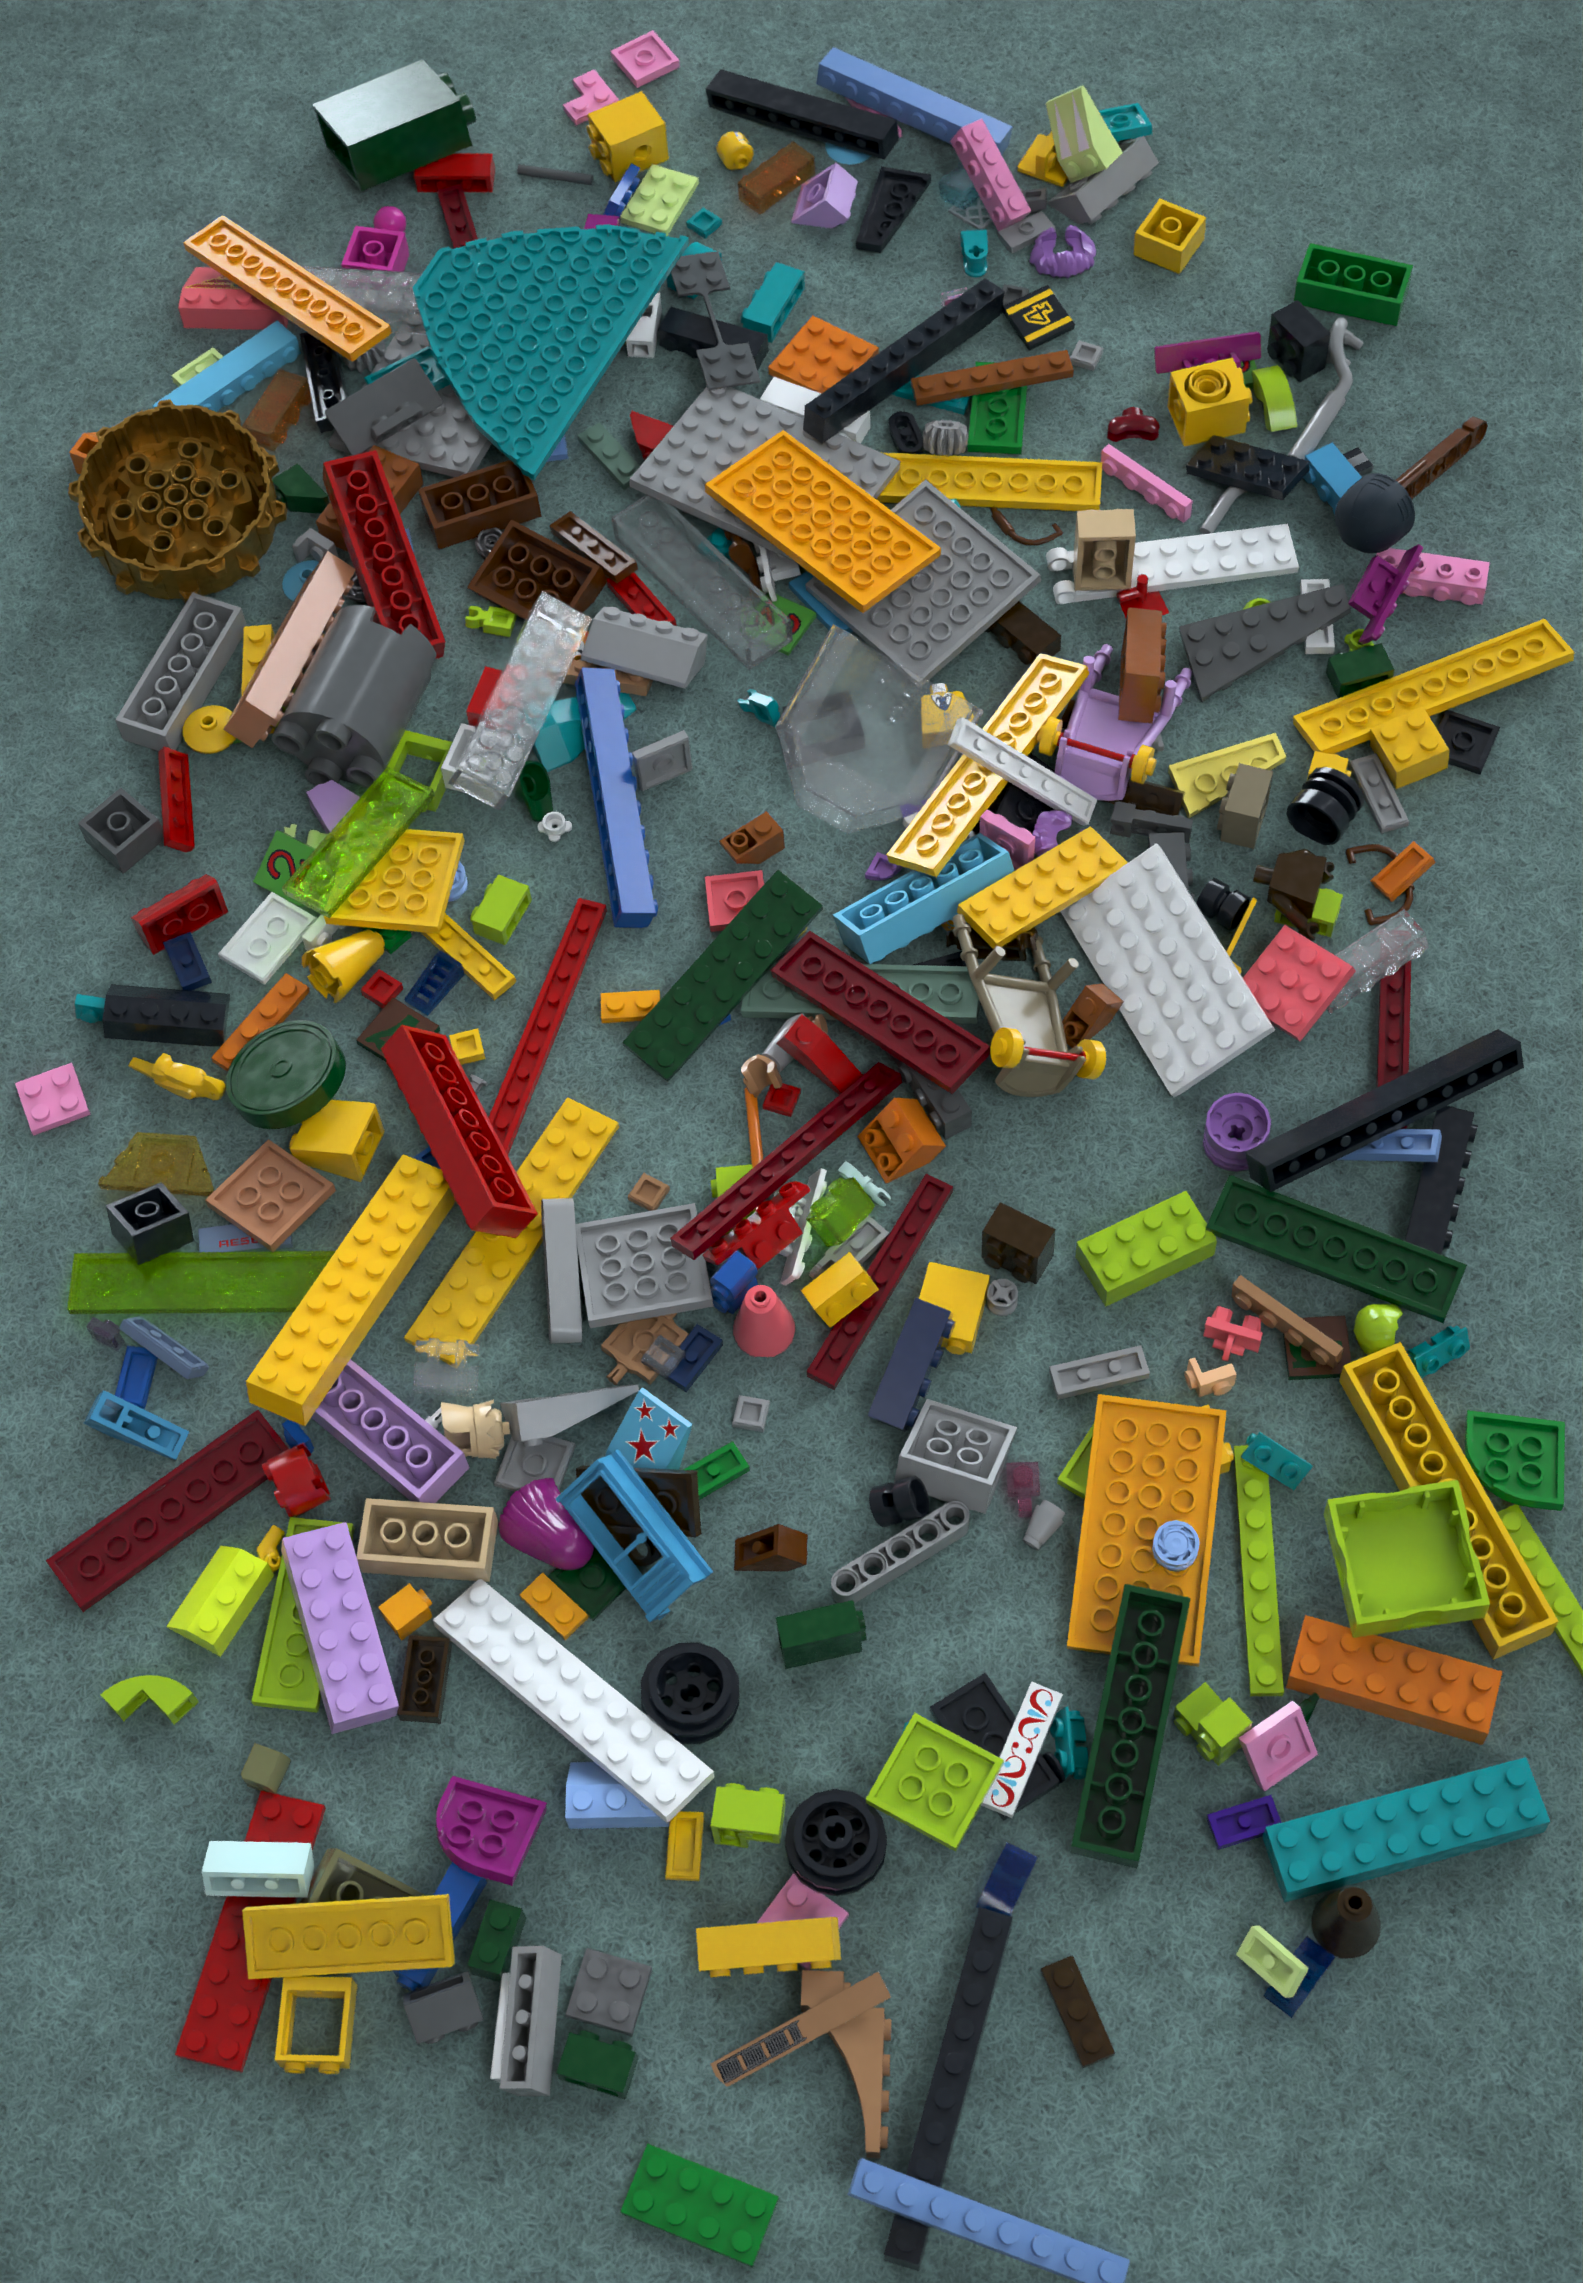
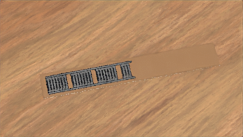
M878 1971L712 2062L710 2065L716 2077L728 2087L891 1998V1995Z

